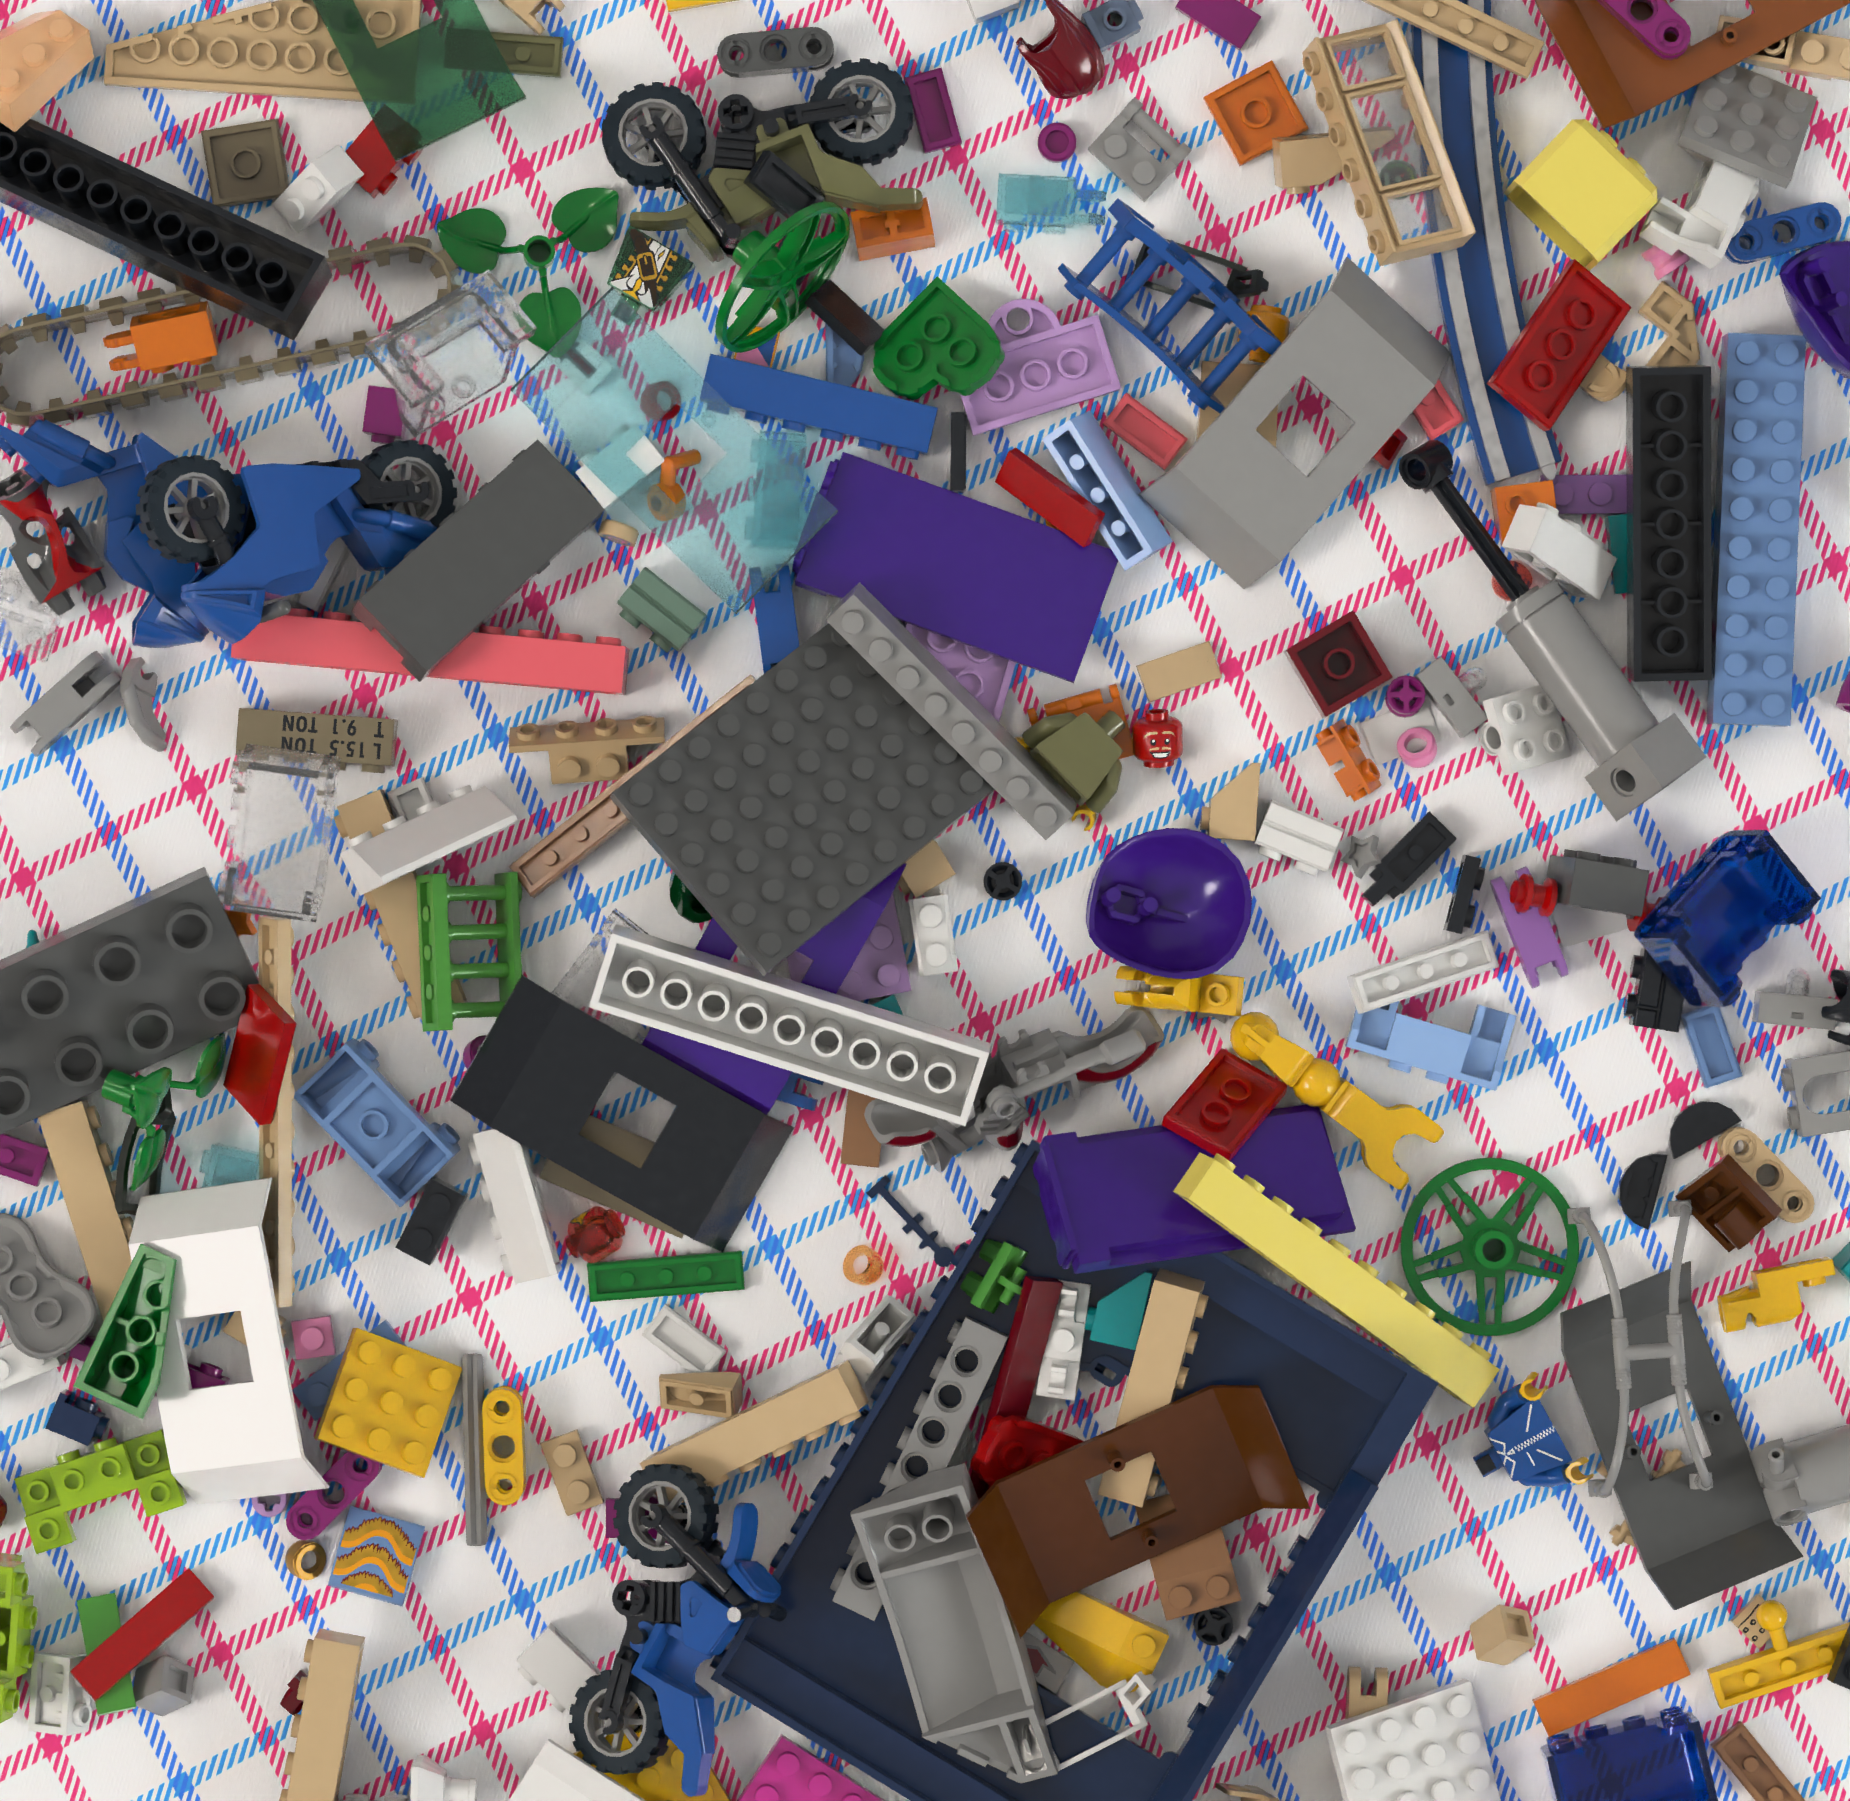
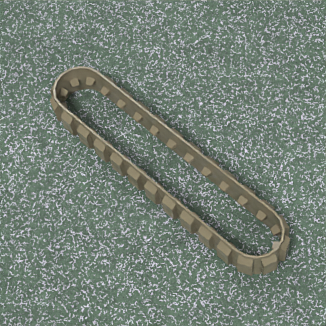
M406 235L403 243L394 244L390 237L366 242L367 250L355 252L351 245L328 250L329 258H326L330 270L338 268L341 276L351 274L352 265L376 260L378 267L390 265V257L400 254H409V262L420 264L424 255L435 259L437 262L430 268V271L436 279L444 275L447 277V289H438L436 300L444 303L442 309L436 315L431 310L421 316L424 324L406 329L403 321L391 324V333L368 337L365 330L353 332V341L330 346L327 338L315 341L314 350L292 354L289 347L277 349V358L254 363L251 355L239 358V366L216 371L213 364L201 366V375L178 380L175 372L163 374V383L142 388L139 387L137 380L125 383L124 392L102 396L100 390L95 389L87 391V400L64 405L61 397L50 399L48 409L31 412V403L18 401L15 411L11 410L4 404V401L10 394L4 386H1L0 413L6 412V423L14 426L30 428L38 419L42 421L46 419L60 426L73 423L74 414L81 412L89 419L112 414V406L122 404V407L126 410L150 406L149 397L160 395L161 400L168 402L188 397L187 389L198 387V390L203 394L226 389L225 381L236 378L237 383L240 385L263 381V372L274 370L275 374L281 377L302 372L301 364L312 362L316 368L340 364L339 355L350 353L354 360L378 355L377 347L389 345L393 352L416 347L415 338L427 335L433 341L451 328L447 320L451 317L452 312H461L465 289L457 285L454 277L461 271L445 249L435 253L431 249L432 242L430 239ZM175 285L176 292L165 294V291L160 287L137 292L138 300L127 302V299L123 296L100 300V309L90 311L89 307L84 304L61 309L60 318L52 319L47 313L24 317L23 326L13 328L6 323L0 327V355L4 351L10 355L18 349L16 342L26 337L33 336L36 343L48 341V332L72 328L74 334L86 332V324L110 319L112 326L124 324L125 315L143 311L152 313L161 311L162 307L186 302V305L199 303L203 297ZM0 363V375L2 374V363Z

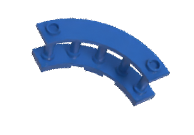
M1117 198L1108 209L1118 221L1114 226L1116 231L1079 274L1063 263L1058 267L1059 272L1067 280L1064 287L1081 301L1084 297L1088 298L1142 342L1190 390L1187 396L1193 403L1203 410L1209 406L1218 413H1221L1225 407L1214 393L1251 350L1256 351L1261 347L1272 355L1282 343L1255 314L1250 316L1238 304L1241 300L1175 241L1171 239L1168 242L1153 230L1154 224ZM1136 237L1149 247L1147 250L1149 255L1110 299L1091 283L1128 240L1133 241ZM1169 263L1184 276L1181 279L1183 284L1144 328L1123 308L1160 265L1165 266ZM1202 292L1216 305L1212 309L1214 314L1176 357L1157 337L1194 294L1199 295ZM1233 322L1241 330V333L1238 335L1240 340L1202 382L1188 367L1226 323L1230 325Z

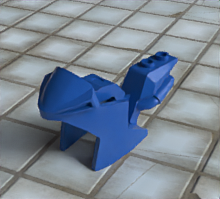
M46 419L44 421L36 420L23 435L0 425V448L10 457L17 453L28 464L23 468L24 471L38 484L41 485L46 480L53 487H64L97 476L107 489L108 513L105 525V560L123 581L149 593L132 621V644L147 648H168L202 642L209 633V630L182 603L180 594L182 593L181 585L188 584L196 574L195 562L187 564L177 563L176 559L168 560L162 557L160 550H153L147 543L149 538L146 533L142 534L138 524L141 523L140 515H136V504H140V497L137 494L140 486L145 485L147 482L145 480L147 474L150 471L156 470L157 466L161 463L177 457L142 432L133 437L132 445L105 453L90 445V441ZM188 480L181 481L175 485L186 498ZM198 485L197 497L203 498L207 493L203 487ZM170 494L168 497V505L173 503L177 504L178 502Z

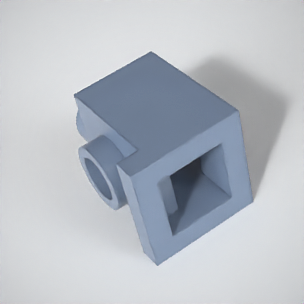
M1109 0L1081 15V22L1094 37L1101 53L1139 33L1141 26L1138 22L1144 19L1135 0ZM1112 13H1117L1121 16L1122 23L1118 26H1111L1107 21V17Z

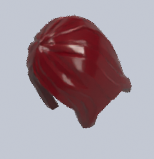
M1045 0L1046 6L1054 17L1055 24L1047 37L1034 45L1028 44L1020 37L1016 41L1017 48L1027 62L1036 70L1044 88L1051 96L1060 99H1070L1087 94L1093 90L1104 76L1105 64L1103 55L1094 37L1059 0Z

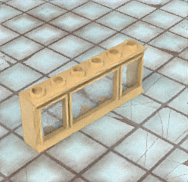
M1398 19L1386 24L1324 38L1315 37L1302 53L1303 67L1306 74L1311 76L1316 90L1317 106L1320 111L1324 112L1329 126L1330 142L1337 148L1342 162V175L1351 186L1355 197L1356 213L1359 218L1363 219L1368 233L1369 249L1376 255L1379 266L1463 247L1476 233Z

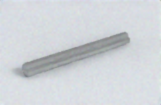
M471 1353L465 1354L462 1357L466 1543L468 1546H484L488 1541L482 1419L484 1369L482 1354Z

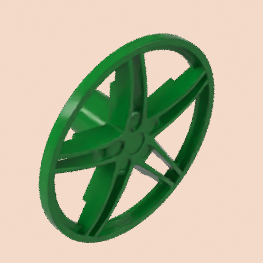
M830 201L812 204L789 217L767 237L758 230H754L738 243L733 252L732 260L741 268L724 295L715 324L716 337L724 347L736 353L753 350L773 339L778 332L781 333L804 312L808 307L805 302L812 293L829 280L846 247L850 231V221L848 214L840 206ZM821 213L830 214L834 220V231L823 238L820 236L814 238ZM787 234L781 248L779 249L776 246V244ZM821 265L810 284L798 297L797 279ZM741 288L754 289L735 313L738 317L727 329L731 308ZM770 308L775 310L777 318L761 330L748 335L764 318Z
M1490 1157L1476 1158L1454 1164L1429 1180L1418 1192L1408 1208L1400 1238L1401 1263L1406 1280L1418 1301L1436 1313L1435 1318L1443 1323H1449L1459 1331L1479 1336H1501L1524 1330L1536 1324L1553 1311L1567 1293L1574 1278L1579 1257V1237L1576 1224H1568L1567 1209L1570 1207L1560 1191L1546 1177L1524 1164L1508 1159ZM1478 1170H1502L1520 1175L1526 1179L1513 1192L1496 1215L1489 1219L1468 1193L1462 1190L1454 1178ZM1533 1182L1537 1185L1536 1189L1513 1224L1510 1225L1503 1218L1530 1183ZM1448 1183L1475 1216L1476 1220L1468 1226L1441 1187L1444 1184ZM1436 1192L1446 1207L1445 1209L1462 1233L1463 1240L1414 1260L1413 1235L1416 1222L1423 1207ZM1543 1192L1555 1204L1562 1218L1567 1238L1566 1260L1550 1254L1548 1251L1521 1242L1517 1238V1235L1534 1211V1206ZM1524 1251L1564 1266L1563 1273L1560 1274L1517 1262L1520 1252ZM1455 1252H1460L1463 1262L1420 1274L1416 1272L1415 1267ZM1474 1270L1479 1323L1460 1319L1444 1310L1429 1296L1421 1281ZM1507 1270L1559 1281L1551 1295L1534 1311L1519 1319L1501 1323L1502 1305H1504L1505 1274ZM1484 1277H1495L1493 1324H1486Z

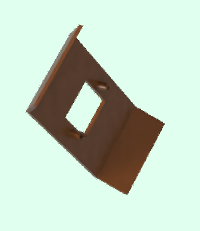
M1210 1385L996 1480L966 1514V1517L1021 1639L1047 1606L1056 1600L1263 1508L1310 1509V1506L1259 1386ZM1151 1452L1175 1509L1109 1537L1085 1481L1110 1469L1115 1472L1122 1471L1126 1462Z

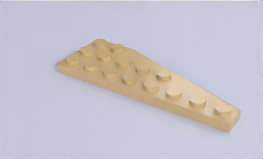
M422 0L269 1L213 16L211 19L195 23L190 22L179 25L177 28L118 41L106 45L104 85L416 105Z

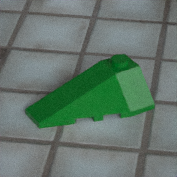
M140 1243L73 1387L138 1418H144L160 1384L176 1259Z

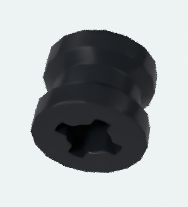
M998 862L986 870L983 878L984 888L994 899L1009 900L1019 893L1022 886V876L1014 865L1007 862Z
M1223 1606L1201 1611L1194 1615L1193 1625L1196 1635L1205 1644L1220 1645L1231 1636L1233 1622L1229 1612Z

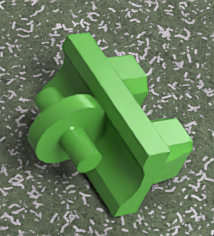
M987 1239L979 1252V1257L991 1264L986 1275L983 1277L974 1271H970L960 1286L972 1298L970 1303L993 1314L1000 1302L1009 1306L1015 1293L1021 1294L1022 1285L1020 1284L1027 1271L1020 1268L1028 1252L1005 1241L1002 1244Z

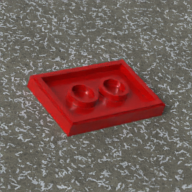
M248 984L245 993L246 1001L240 1014L223 1086L259 1125L271 1124L273 1121L297 1023L260 984Z
M1221 1048L1164 1115L1162 1126L1214 1156L1218 1153L1231 1161L1284 1097L1288 1085Z

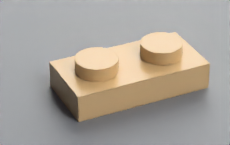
M578 1429L540 1443L567 1516L604 1503Z

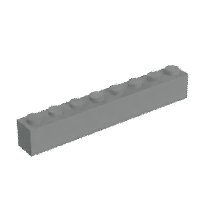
M860 582L831 609L826 621L1045 840L1074 815L1077 803Z

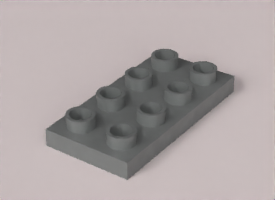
M205 867L0 960V1135L101 1089L107 1075L113 1069L131 1075L238 1026L240 1014L246 1001L247 985L259 984V978Z

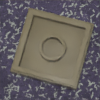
M278 119L201 131L212 203L214 205L226 208L275 200L288 188L289 179Z

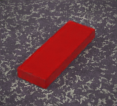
M1017 448L1008 452L995 480L998 485L1083 548L1092 543L1106 514Z

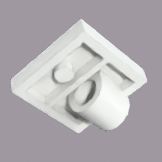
M1540 685L1483 701L1488 722L1482 724L1480 728V743L1487 754L1491 756L1498 755L1504 776L1572 756L1560 713Z

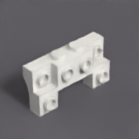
M1678 146L1704 162L1684 209L1662 196L1650 209L1639 236L1671 256L1679 249L1712 269L1722 261L1731 238L1742 228L1746 219L1742 215L1744 208L1753 201L1759 189L1755 185L1758 177Z

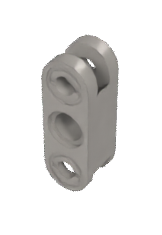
M94 651L83 659L10 726V729L15 734L22 731L25 727L28 728L30 725L37 731L41 738L36 741V744L31 749L35 757L48 750L120 685L121 677L116 671L108 674L97 684L89 678L105 661L98 651Z

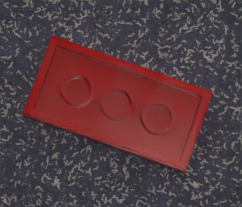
M1576 259L1570 260L1487 384L1540 429L1549 431L1632 307Z

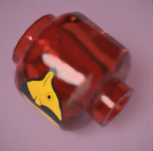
M595 1206L569 1222L567 1227L569 1237L565 1241L568 1250L575 1258L581 1257L584 1261L591 1264L598 1263L621 1248L625 1228L614 1210H606L601 1206Z

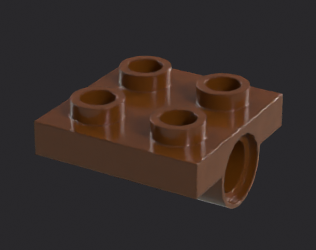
M1729 1154L1684 1186L1675 1196L1677 1200H1691L1692 1215L1728 1253L1734 1248L1739 1250L1747 1245L1763 1227L1776 1219L1782 1211Z

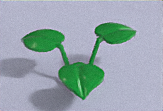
M597 187L580 189L565 195L557 202L551 215L553 225L563 234L550 239L542 235H536L529 238L525 245L501 246L506 238L504 223L497 214L482 208L468 209L438 222L437 233L443 249L447 251L454 263L461 269L474 274L492 271L497 265L498 253L523 254L526 265L532 270L539 271L542 293H530L522 299L516 314L518 328L530 343L553 357H559L571 346L576 338L581 323V307L575 294L568 288L559 287L549 292L546 269L554 261V246L565 242L569 238L572 247L584 253L597 252L606 247L611 242L616 231L619 195L614 190Z
M220 1033L205 1048L196 1068V1077L190 1082L172 1081V1070L168 1067H162L145 1077L140 1074L134 1077L117 1069L111 1070L107 1075L102 1087V1097L122 1105V1112L132 1116L136 1120L137 1127L146 1129V1138L141 1142L137 1151L132 1186L129 1188L130 1191L134 1192L149 1179L158 1167L164 1154L166 1132L160 1128L156 1130L151 1123L156 1118L162 1100L169 1088L196 1089V1097L203 1098L218 1083L226 1059L225 1033Z

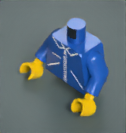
M1531 1372L1522 1384H1518L1499 1396L1487 1418L1488 1427L1484 1430L1492 1447L1472 1458L1483 1477L1504 1467L1513 1482L1519 1481L1524 1486L1554 1487L1571 1482L1577 1485L1583 1484L1594 1476L1593 1473L1584 1475L1579 1470V1466L1587 1463L1589 1459L1581 1457L1573 1463L1567 1464L1572 1461V1458L1539 1400L1548 1389V1386L1545 1385L1541 1389L1533 1387L1531 1382L1535 1380L1538 1373Z

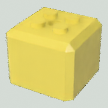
M1572 119L1504 191V194L1571 260L1576 259L1590 271L1657 203V187L1645 176L1646 171L1636 160L1631 157L1627 159L1617 149L1618 144L1604 130L1598 131L1586 119Z

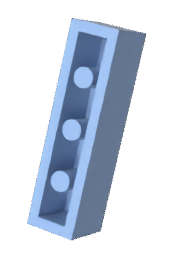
M1090 410L1070 419L1042 438L1073 490L1106 513L1098 529L1125 571L1145 561L1173 542L1150 504L1139 495L1141 493L1140 488Z

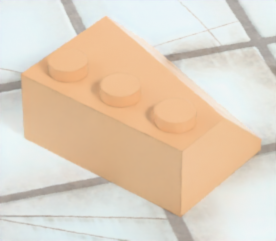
M61 10L34 13L0 31V122L13 132L19 130L94 58L90 33L87 28Z

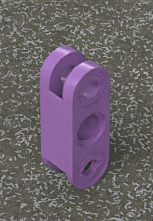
M1526 866L1515 870L1517 880H1519L1522 874L1531 875ZM1500 876L1490 880L1497 905L1531 988L1540 986L1537 976L1539 974L1536 968L1552 962L1553 967H1556L1560 977L1569 975L1565 959L1549 918L1540 916L1538 908L1532 906L1525 913L1517 912L1514 903L1510 902V894L1503 878Z

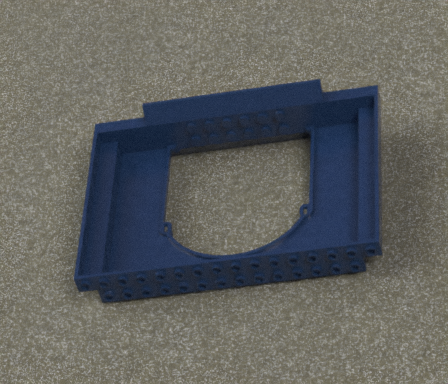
M1032 1139L1029 1146L1022 1142L1010 1161L1016 1165L1010 1178L1003 1175L990 1195L996 1201L990 1211L985 1208L982 1209L970 1229L976 1232L970 1245L966 1242L961 1243L950 1263L956 1266L952 1275L950 1278L945 1275L941 1277L930 1297L936 1300L931 1310L928 1311L924 1308L913 1323L910 1330L916 1333L912 1342L910 1345L906 1342L901 1344L890 1364L896 1367L891 1377L889 1378L884 1375L873 1390L870 1398L876 1402L872 1409L868 1411L864 1408L861 1411L862 1416L857 1418L850 1431L856 1434L851 1444L849 1445L844 1442L833 1457L830 1465L836 1469L832 1476L829 1478L824 1475L811 1494L810 1499L815 1501L811 1511L804 1509L793 1524L790 1532L796 1536L792 1543L789 1545L784 1542L771 1561L770 1566L775 1568L772 1576L781 1586V1595L774 1603L786 1609V1618L780 1622L769 1617L763 1618L759 1614L755 1618H745L729 1648H725L721 1654L715 1655L709 1666L715 1669V1672L710 1679L910 1801H1192L1377 1492L1379 1482L1439 1383L1437 1380L1223 1252L1079 1274L1074 1273L1072 1264L1068 1269H1063L1062 1266H1059L1057 1260L1056 1245L1050 1235L1040 1199L1039 1184L1033 1173V1165L1040 1152V1142ZM987 1239L1002 1244L1005 1241L1028 1252L1020 1268L1027 1271L1025 1276L1056 1278L1058 1280L1091 1284L1088 1310L1089 1306L1097 1308L1099 1299L1145 1270L1153 1272L1143 1320L1154 1279L1160 1268L1205 1281L1202 1294L1209 1296L1203 1318H1195L1193 1330L1199 1332L1193 1355L1186 1353L1183 1366L1189 1368V1373L1184 1389H1176L1173 1402L1210 1385H1258L1297 1478L1319 1491L1317 1504L1322 1509L1306 1537L1299 1534L1289 1549L1287 1558L1291 1562L1286 1571L1278 1568L1267 1587V1592L1271 1593V1596L1265 1605L1261 1602L1257 1603L1247 1620V1626L1251 1627L1247 1636L1244 1638L1238 1635L1227 1654V1659L1231 1661L1225 1672L1218 1669L1207 1687V1693L1211 1696L1205 1705L1198 1702L1187 1721V1727L1190 1728V1731L1177 1752L1167 1751L1160 1758L1125 1737L1058 1771L1056 1775L1020 1784L1007 1778L1005 1772L987 1764L984 1767L958 1755L957 1749L939 1741L936 1744L922 1738V1731L884 1606L882 1605L877 1618L873 1621L832 1601L836 1593L829 1589L839 1567L847 1570L853 1557L846 1554L856 1533L850 1515L851 1511L870 1502L872 1497L878 1498L882 1496L886 1486L879 1482L888 1463L897 1464L902 1453V1450L896 1448L898 1441L906 1426L911 1429L914 1428L919 1417L918 1414L913 1413L914 1407L922 1391L930 1394L936 1380L929 1376L938 1357L941 1356L946 1359L952 1347V1344L946 1342L955 1321L963 1323L965 1317L969 1316L1006 1335L1010 1334L1020 1297L1019 1294L1015 1293L1009 1306L1000 1302L993 1314L971 1304L972 1298L960 1288L970 1271H974L984 1277L991 1266L990 1263L979 1257V1252ZM1085 1330L1079 1370L1090 1371L1094 1379L1108 1387L1117 1386L1125 1375L1129 1377L1136 1350L1090 1340L1091 1331ZM1007 1341L977 1405L994 1392ZM965 1349L958 1352L956 1362L960 1369L972 1371L978 1365V1357L972 1350ZM1106 1368L1116 1373L1113 1380L1103 1375ZM946 1385L941 1388L940 1399L945 1405L956 1406L960 1403L962 1396L956 1386ZM930 1420L924 1424L923 1433L928 1440L936 1442L943 1439L945 1429L939 1421ZM912 1456L907 1460V1470L911 1475L921 1477L927 1473L928 1463L923 1457ZM868 1562L860 1563L857 1567L858 1577L864 1582L875 1581ZM1037 1684L1045 1719L1073 1706ZM1080 1709L1047 1725L1052 1748L1060 1763L1119 1734Z

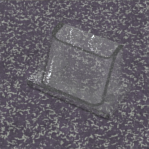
M488 269L368 341L363 351L393 386L399 417L411 434L417 437L505 383L518 345L532 337L537 327Z

